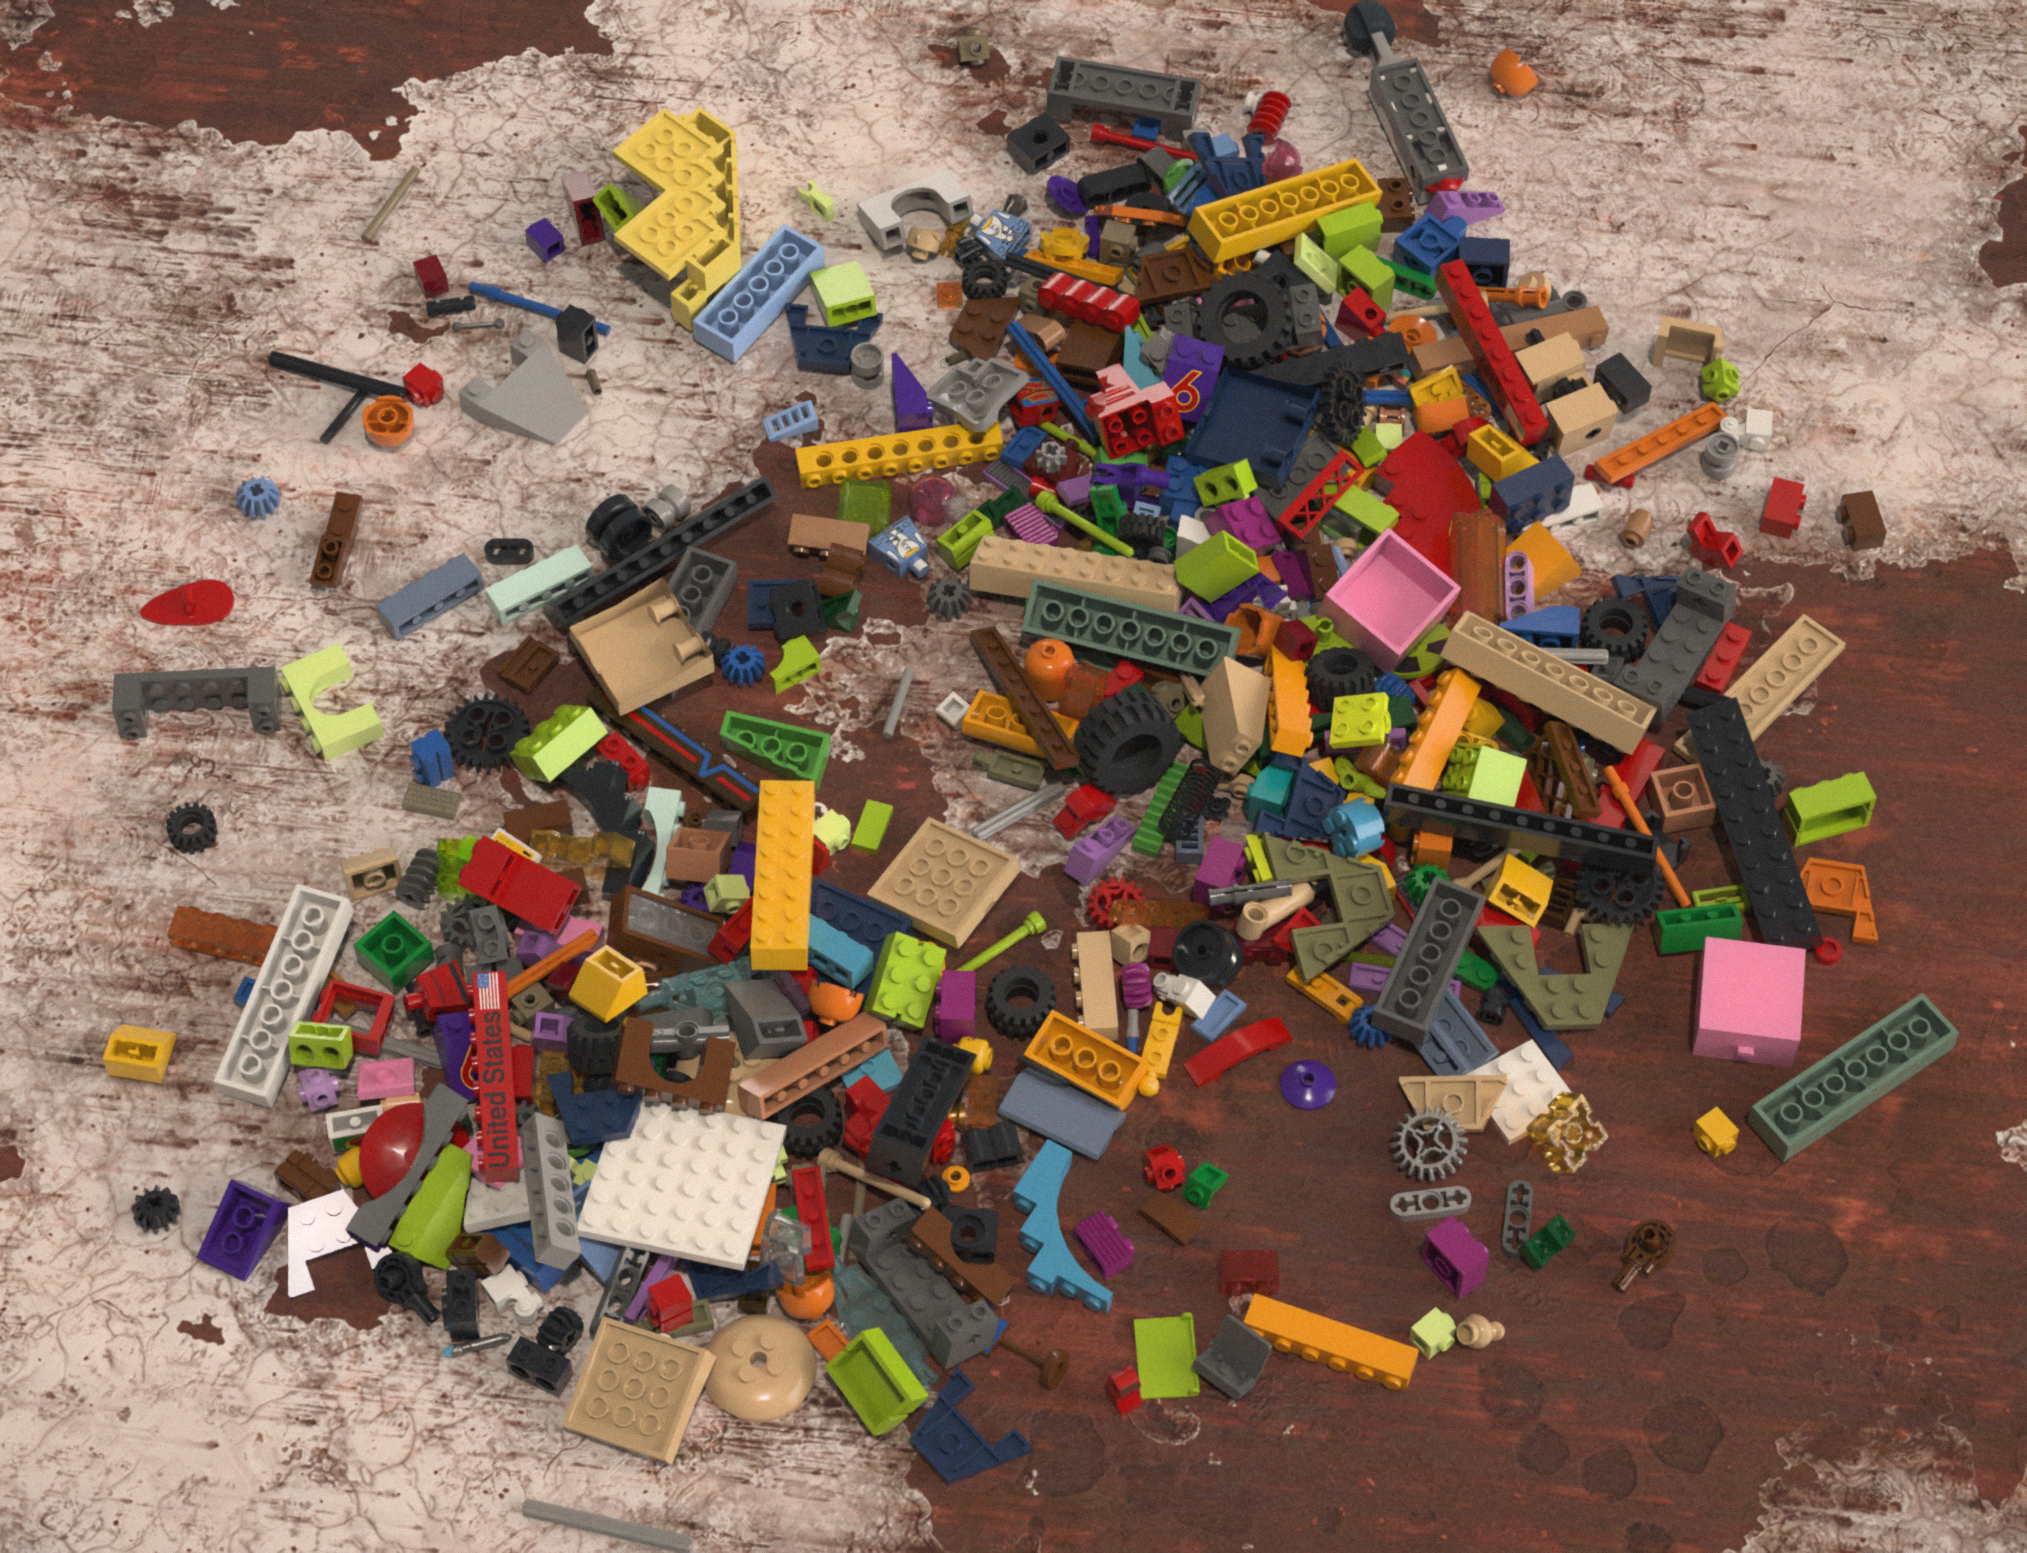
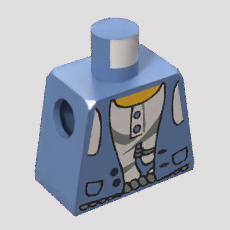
M994 209L987 219L976 213L969 222V227L977 231L975 238L980 242L983 252L992 258L993 261L995 259L998 260L999 266L1003 264L1007 252L1018 254L1019 250L1022 249L1032 235L1030 222Z
M907 515L868 541L869 557L898 578L904 577L911 571L919 578H922L930 570V566L926 563L928 559V545Z

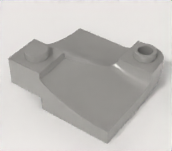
M975 357L964 368L955 365L926 392L927 402H932L934 408L956 417L964 428L973 432H984L998 420L1000 408L1030 380L1026 372L992 357L987 362Z

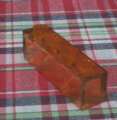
M178 906L167 935L171 947L262 968L278 927L272 924L261 925L253 923L246 918L235 919L227 917L219 912L209 913L193 906Z

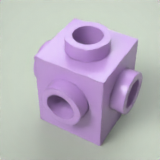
M312 1067L298 1072L302 1086L297 1087L301 1102H308L311 1112L324 1110L338 1103L335 1092L340 1091L335 1075L329 1076L326 1067Z

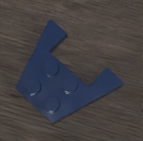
M1193 132L1187 136L1220 199L1266 186V175L1262 174V163L1265 162V153L1261 149V145L1265 143L1263 134H1246L1241 138L1247 158L1217 157L1210 133Z
M786 303L785 305L798 367L849 373L852 368L851 352L853 348L860 343L870 342L883 323V313H877V315L859 319L857 330L806 325L808 305Z
M1617 574L1611 577L1610 581L1619 600L1642 593L1657 631H1659L1676 604V585L1682 576L1658 575L1656 577H1644V575L1623 576ZM1647 648L1641 650L1642 656L1647 650Z
M1274 751L1271 763L1295 774L1284 818L1261 809L1256 814L1251 834L1263 836L1264 832H1269V836L1329 843L1332 837L1325 832L1322 821L1327 818L1330 809L1343 804L1346 792L1320 770L1317 772L1306 763L1307 759L1304 756L1298 757Z
M1543 967L1538 972V975L1563 974L1547 967ZM1519 992L1510 1001L1509 1009L1526 1033L1532 1036L1539 1049L1558 1073L1573 1058L1574 1052L1553 1037L1559 1030L1543 1029L1537 1020L1536 1014L1530 1011L1524 1002L1525 998ZM1611 992L1604 1016L1609 1019L1624 1004L1625 997Z
M651 1059V1060H650L651 1065H652L653 1069L656 1071L655 1061H654V1059ZM571 1071L547 1075V1081L574 1146L630 1138L641 1109L640 1103L643 1096L637 1094L622 1095L617 1093L616 1089L574 1094V1076Z
M683 1258L698 1300L707 1298L708 1302L779 1288L785 1285L778 1265L773 1260L749 1272L746 1264L744 1271Z
M958 1367L953 1371L950 1380L942 1388L937 1400L931 1409L927 1411L909 1439V1444L947 1485L1027 1455L1032 1451V1446L1015 1428L991 1446L954 1407L975 1390V1385Z

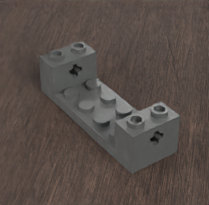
M1057 56L1047 92V114L1052 119L1071 122L1075 104L1165 118L1168 119L1167 138L1182 140V131L1194 129L1200 106L1201 79Z
M1315 283L1290 287L1291 298L1289 299L1293 308L1295 330L1291 332L1293 337L1291 344H1286L1284 349L1288 351L1325 345L1319 298ZM1189 303L1164 307L1166 329L1168 331H1171L1173 334L1198 339V330L1195 327L1194 321L1198 314H1192ZM1262 303L1229 308L1222 322L1224 334L1235 343H1247L1256 339L1262 334L1267 325V310Z
M1688 566L1676 585V604L1636 667L1626 663L1615 680V687L1657 708L1651 723L1660 727L1663 726L1735 612L1736 585Z
M275 666L114 674L112 711L121 739L134 740L148 737L149 710L217 709L232 706L242 708L248 706L254 732L271 733L273 731H281L282 693Z
M900 1196L855 1218L848 1246L946 1370L991 1347L999 1319L983 1299L967 1306L941 1272L929 1264V1259L921 1252H916L909 1247L907 1239L902 1235L915 1221L917 1216Z

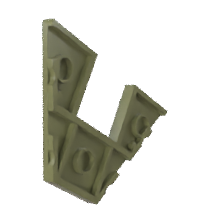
M1269 832L1263 833L1262 840L1274 881L1290 878L1291 883L1328 879L1340 923L1291 930L1289 936L1302 982L1305 984L1391 922L1395 917V911L1381 866L1372 863H1362L1358 859L1349 856L1342 858L1330 854L1329 850L1312 845L1304 846L1295 840L1289 842L1269 836Z
M1617 923L1607 926V924H1582L1580 926L1579 934L1587 974L1538 975L1530 925L1477 926L1474 934L1476 936L1479 935L1491 951L1490 956L1501 965L1502 972L1511 985L1516 986L1525 998V1004L1530 1011L1536 1014L1537 1020L1544 1030L1597 1029L1606 1010L1634 928V923L1632 927L1628 923H1622L1621 928L1618 927Z

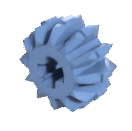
M263 475L259 479H255L252 476L249 482L242 480V487H238L236 491V503L244 516L250 514V517L254 520L258 515L265 519L266 513L274 515V508L279 507L280 492L273 480L269 479L266 481Z

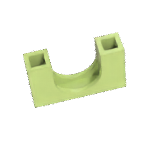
M339 643L280 667L283 677L279 679L280 685L285 694L290 693L292 698L289 701L295 714L300 712L302 716L300 723L306 734L311 733L313 737L310 739L312 747L316 754L321 752L325 761L384 737L381 721L371 702L340 715H327L319 712L312 706L316 696L321 691L353 677L350 663Z

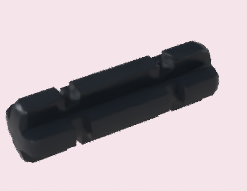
M470 295L464 296V299H460V297L440 300V303L430 301L426 303L428 316L431 317L438 316V313L441 312L442 315L462 312V309H466V311L475 310L476 303L474 296Z

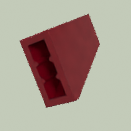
M582 171L562 176L561 180L565 199L581 245L606 240L600 210L592 200L597 194L586 172Z

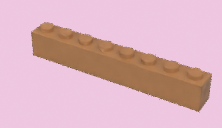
M1598 305L1499 327L1513 356L1514 353L1531 347L1525 335L1533 328L1539 329L1545 340L1569 332L1572 339L1577 340L1580 350L1589 347L1595 348L1605 344L1609 331V326ZM1462 336L1411 347L1409 367L1416 381L1424 379L1450 365L1455 367L1459 378L1474 373H1481Z

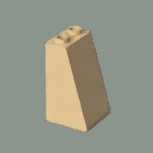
M1227 656L1221 659L1201 683L1200 688L1206 697L1204 699L1205 705L1203 707L1200 706L1211 765L1235 776L1262 744L1270 678Z

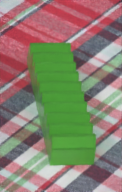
M1175 760L1173 764H1169V770L1161 777L1160 785L1158 784L1156 793H1154L1153 799L1150 801L1149 808L1145 812V817L1142 819L1141 826L1138 827L1137 835L1134 836L1132 851L1155 859L1158 858L1167 838V835L1160 829L1158 820L1164 813L1166 806L1169 804L1171 797L1189 768V765ZM1164 819V823L1171 829L1172 826Z

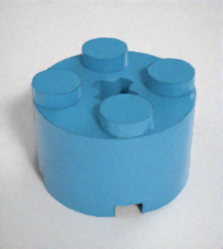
M1364 797L1330 809L1327 818L1322 821L1325 832L1332 837L1331 841L1336 856L1356 858L1377 850L1384 844L1385 839L1381 840V833L1385 832L1382 817L1373 803L1368 805L1364 802L1366 800Z

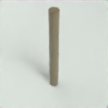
M412 166L369 224L361 235L363 241L370 242L420 173L417 167Z
M859 1158L857 1167L868 1171V1169L864 1168L865 1164ZM856 1179L851 1230L854 1219L864 1214L867 1183ZM849 1248L848 1263L858 1264L859 1259Z

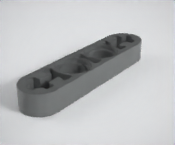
M621 1246L590 1325L589 1332L593 1340L604 1313L615 1317L616 1321H624V1314L630 1306L650 1251L641 1250L640 1254H634L630 1250L631 1247ZM625 1260H629L631 1262L636 1263V1266L634 1267L633 1265L625 1264L624 1262ZM623 1269H629L632 1275L629 1283L622 1285L619 1281V1274ZM613 1296H618L621 1300V1306L617 1311L612 1312L608 1308V1302Z

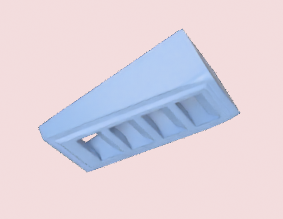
M811 400L799 403L762 420L770 443L819 430L818 417ZM787 422L788 427H784L783 423ZM777 424L779 431L775 432L773 425Z

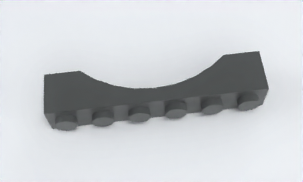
M440 1082L436 1084L422 1106V1140L411 1168L402 1180L387 1193L372 1201L361 1204L345 1229L373 1247H377L378 1243L385 1244L392 1233V1230L389 1229L390 1224L394 1218L399 1221L408 1206L404 1202L409 1194L415 1196L423 1183L419 1178L424 1170L430 1172L439 1158L435 1155L440 1145L445 1148L454 1133L450 1129L455 1121L461 1123L469 1110L465 1105L469 1100Z

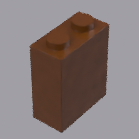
M1076 318L1055 361L1057 371L1065 380L1099 387L1095 372L1118 363L1125 347V331L1115 332L1106 328L1103 324L1094 325L1082 318Z

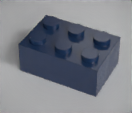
M1556 454L1491 485L1487 515L1503 537L1511 533H1518L1524 527L1535 523L1537 520L1542 522L1546 517L1556 512L1561 513L1570 506L1575 475L1560 455Z

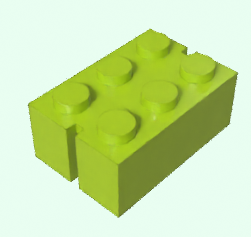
M1327 483L1324 486L1325 494H1336L1338 492L1337 483ZM1353 484L1321 518L1317 525L1338 539L1352 538L1356 540L1359 551L1365 546H1371L1387 528L1392 530L1399 521V513L1392 506L1385 505L1371 493L1364 492ZM1317 500L1316 508L1318 509L1316 511H1321L1322 509L1321 500Z
M564 704L554 711L552 718L538 724L534 728L535 732L519 740L515 744V749L509 755L526 779L551 782L608 733L591 707Z
M1864 771L1856 774L1848 773L1839 779L1832 781L1823 780L1814 786L1807 788L1799 787L1791 791L1787 797L1786 808H1784L1781 822L1793 847H1797L1868 826L1872 815L1871 811L1874 808L1877 797Z
M896 931L885 937L863 1012L883 1021L891 1020V1024L915 1031L922 1029L947 950L927 942L918 944L919 939Z
M880 1327L861 1331L845 1346L846 1350L840 1351L824 1366L873 1436L893 1431L908 1417L907 1413L913 1412L929 1397Z

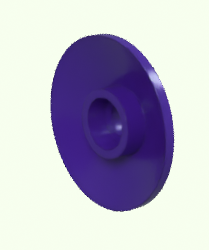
M1059 175L1049 178L1047 189L1060 208L1076 214H1083L1089 209L1085 205L1075 182Z
M1314 1060L1294 1062L1284 1070L1281 1076V1093L1284 1099L1295 1108L1309 1111L1320 1109L1327 1105L1335 1094L1336 1081L1334 1075L1327 1066ZM1304 1079H1312L1313 1082L1307 1083Z

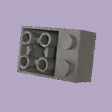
M773 979L724 982L722 984L745 1059L788 1056L800 1049L808 1041L800 1014Z

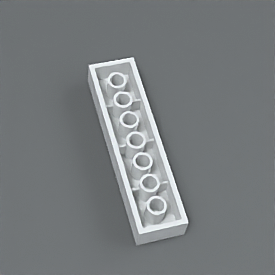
M300 884L296 885L213 1081L221 1094L267 1108H273L291 1064L288 1035L296 1021H309L354 913L348 898Z

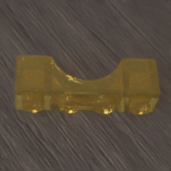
M532 830L529 847L543 857L540 862L546 865L630 868L636 842L616 832L594 831L593 837H579L554 830Z

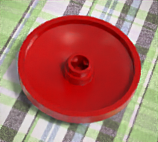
M414 1102L395 1106L375 1119L365 1132L359 1148L358 1165L362 1182L373 1199L391 1190L411 1168L422 1140V1106L424 1103ZM455 1121L450 1129L454 1134L449 1143L463 1149L470 1140L463 1126ZM440 1145L435 1153L437 1157H439L444 1147ZM424 1170L419 1179L424 1181L429 1171ZM409 1194L404 1204L408 1206L414 1196Z

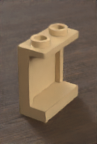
M1662 315L1652 366L1662 368L1664 356L1705 365L1714 362L1722 357L1725 339L1721 338L1723 328Z

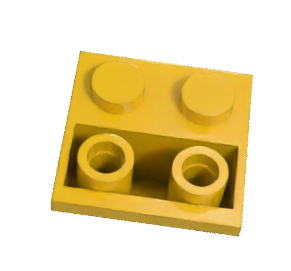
M1490 424L1468 435L1466 457L1495 482L1540 462L1507 433Z
M1506 853L1483 893L1486 896L1485 904L1534 928L1548 904L1553 880Z
M605 945L585 959L568 995L569 999L607 1023L648 994L643 968L608 945Z
M122 1024L110 1035L103 1056L107 1074L162 1084L177 1034Z

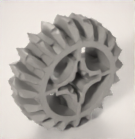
M1426 1105L1424 1107V1114H1420L1419 1109L1414 1108V1118H1411L1407 1113L1404 1115L1407 1124L1397 1122L1396 1125L1402 1132L1396 1131L1392 1133L1393 1138L1399 1141L1393 1142L1391 1147L1394 1150H1400L1393 1156L1395 1160H1402L1399 1164L1401 1170L1409 1167L1407 1173L1410 1177L1419 1171V1181H1423L1425 1174H1429L1430 1182H1434L1435 1173H1439L1440 1178L1443 1180L1446 1178L1444 1170L1448 1169L1452 1174L1456 1172L1452 1163L1460 1166L1463 1164L1462 1159L1457 1155H1467V1150L1460 1147L1468 1144L1467 1138L1460 1137L1466 1132L1465 1128H1456L1460 1120L1458 1117L1450 1120L1451 1111L1447 1110L1441 1116V1107L1436 1106L1434 1113H1431L1430 1107ZM1422 1124H1437L1433 1125L1428 1131L1415 1130V1128ZM1444 1128L1451 1133L1453 1138L1450 1151L1440 1142ZM1409 1136L1419 1144L1415 1159L1407 1152ZM1430 1138H1433L1436 1147L1426 1149L1423 1140L1428 1139L1430 1142ZM1431 1156L1444 1157L1438 1163L1422 1164Z

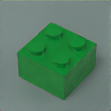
M395 910L354 944L357 961L394 994L435 960L432 943Z

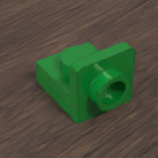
M1205 1161L1189 1175L1182 1197L1202 1210H1206L1212 1196L1226 1184L1229 1175Z

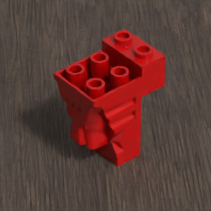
M1119 363L1095 372L1100 392L1088 397V405L1084 409L1087 419L1095 424L1096 431L1101 437L1100 441L1110 460L1157 442L1162 447L1185 438L1175 394L1164 381L1140 390Z
M483 835L481 840H477L474 844L469 863L465 864L458 875L460 880L457 884L557 936L582 887Z
M867 1074L845 1090L846 1114L849 1120L845 1124V1132L843 1133V1143L855 1150L864 1164L872 1134L891 1100ZM948 1117L931 1150L929 1163L933 1167L941 1162H947L955 1153V1124ZM868 1170L869 1172L876 1174L882 1178H885L891 1182H894L898 1185L902 1184L901 1181Z

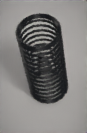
M1197 758L1191 761L1164 813L1158 820L1160 829L1170 838L1187 840L1190 837L1191 831L1194 830L1196 822L1199 821L1201 813L1219 784L1222 773L1219 768L1211 765L1209 760ZM1202 763L1208 765L1218 773L1219 777L1217 778L1211 770L1202 766H1193V764ZM1194 768L1204 769L1210 772L1216 779L1213 780L1206 773L1197 771ZM1165 819L1168 822V824L1176 830H1179L1181 832H1188L1187 835L1178 834L1172 831L1170 828L1167 827L1163 820ZM1169 820L1174 821L1176 824L1184 827L1186 830H1182L1174 826L1172 823H1170Z

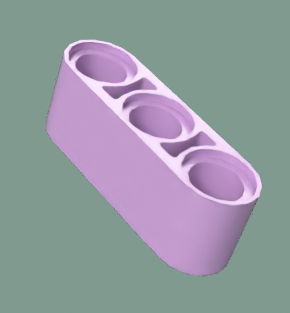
M1517 550L1512 551L1505 558L1506 616L1509 620L1515 619V616L1522 611L1526 612L1525 615L1535 612L1533 564L1524 552ZM1518 562H1525L1521 569L1514 570V566ZM1525 587L1523 593L1514 595L1517 588Z

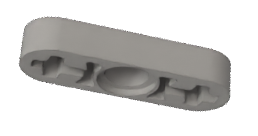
M1462 1186L1399 1193L1392 1197L1389 1213L1398 1222L1462 1215L1470 1208L1471 1194L1468 1189ZM1455 1196H1459V1199L1463 1200L1461 1205H1457V1202L1453 1201ZM1443 1197H1445V1203H1447L1446 1207H1443ZM1431 1198L1437 1201L1438 1207L1429 1210L1423 1206L1422 1202L1425 1199ZM1414 1201H1418V1211H1415ZM1399 1203H1403L1404 1207H1407L1406 1212H1402L1398 1208Z

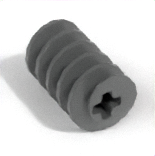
M418 849L415 858L412 859L410 866L406 869L405 875H403L400 883L395 888L398 898L410 907L416 909L424 908L425 905L422 901L429 900L430 896L428 893H432L435 890L433 884H438L440 881L438 876L443 875L445 872L443 867H447L450 863L447 857L433 849Z

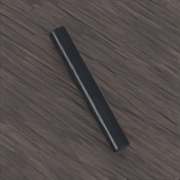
M358 390L319 438L323 444L327 445L369 394L368 392Z

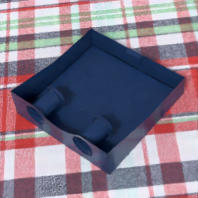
M1226 365L1184 450L1187 460L1213 469L1247 458L1256 482L1282 490L1321 408V404L1318 403V400L1321 399L1319 389L1270 379Z
M816 877L811 885L810 914L823 919L834 929L844 932L849 938L860 945L867 946L873 952V971L853 989L855 991L854 997H856L857 993L864 994L861 1007L855 1015L857 1016L863 1012L886 935L897 931L913 937L915 932L912 920ZM808 963V966L813 967L818 972V986L820 982H827L849 989ZM764 970L765 975L774 980L779 977V970Z

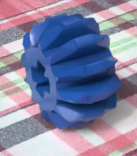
M746 642L742 647H738L734 643L733 650L726 649L724 657L720 661L724 678H728L730 685L738 682L740 688H742L744 683H748L752 687L753 680L761 681L762 673H765L766 669L762 652H758L756 645L748 648Z
M1388 672L1374 682L1375 693L1385 692L1389 698L1409 695L1412 707L1416 702V695L1411 691L1412 687L1408 686L1405 680L1400 679L1399 675Z
M1375 1001L1371 1007H1368L1363 1002L1360 1010L1355 1009L1352 1012V1018L1349 1020L1352 1039H1358L1359 1047L1367 1043L1370 1050L1374 1044H1377L1382 1049L1385 1041L1390 1042L1393 1039V1034L1371 1026L1373 1010L1376 1006Z

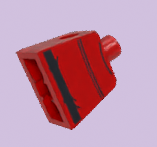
M456 960L418 975L414 985V993L403 995L405 1009L411 1011L421 1008L424 1018L428 1022H436L438 1015L468 1012L469 1008L474 1006L473 1000L468 1001L467 985Z

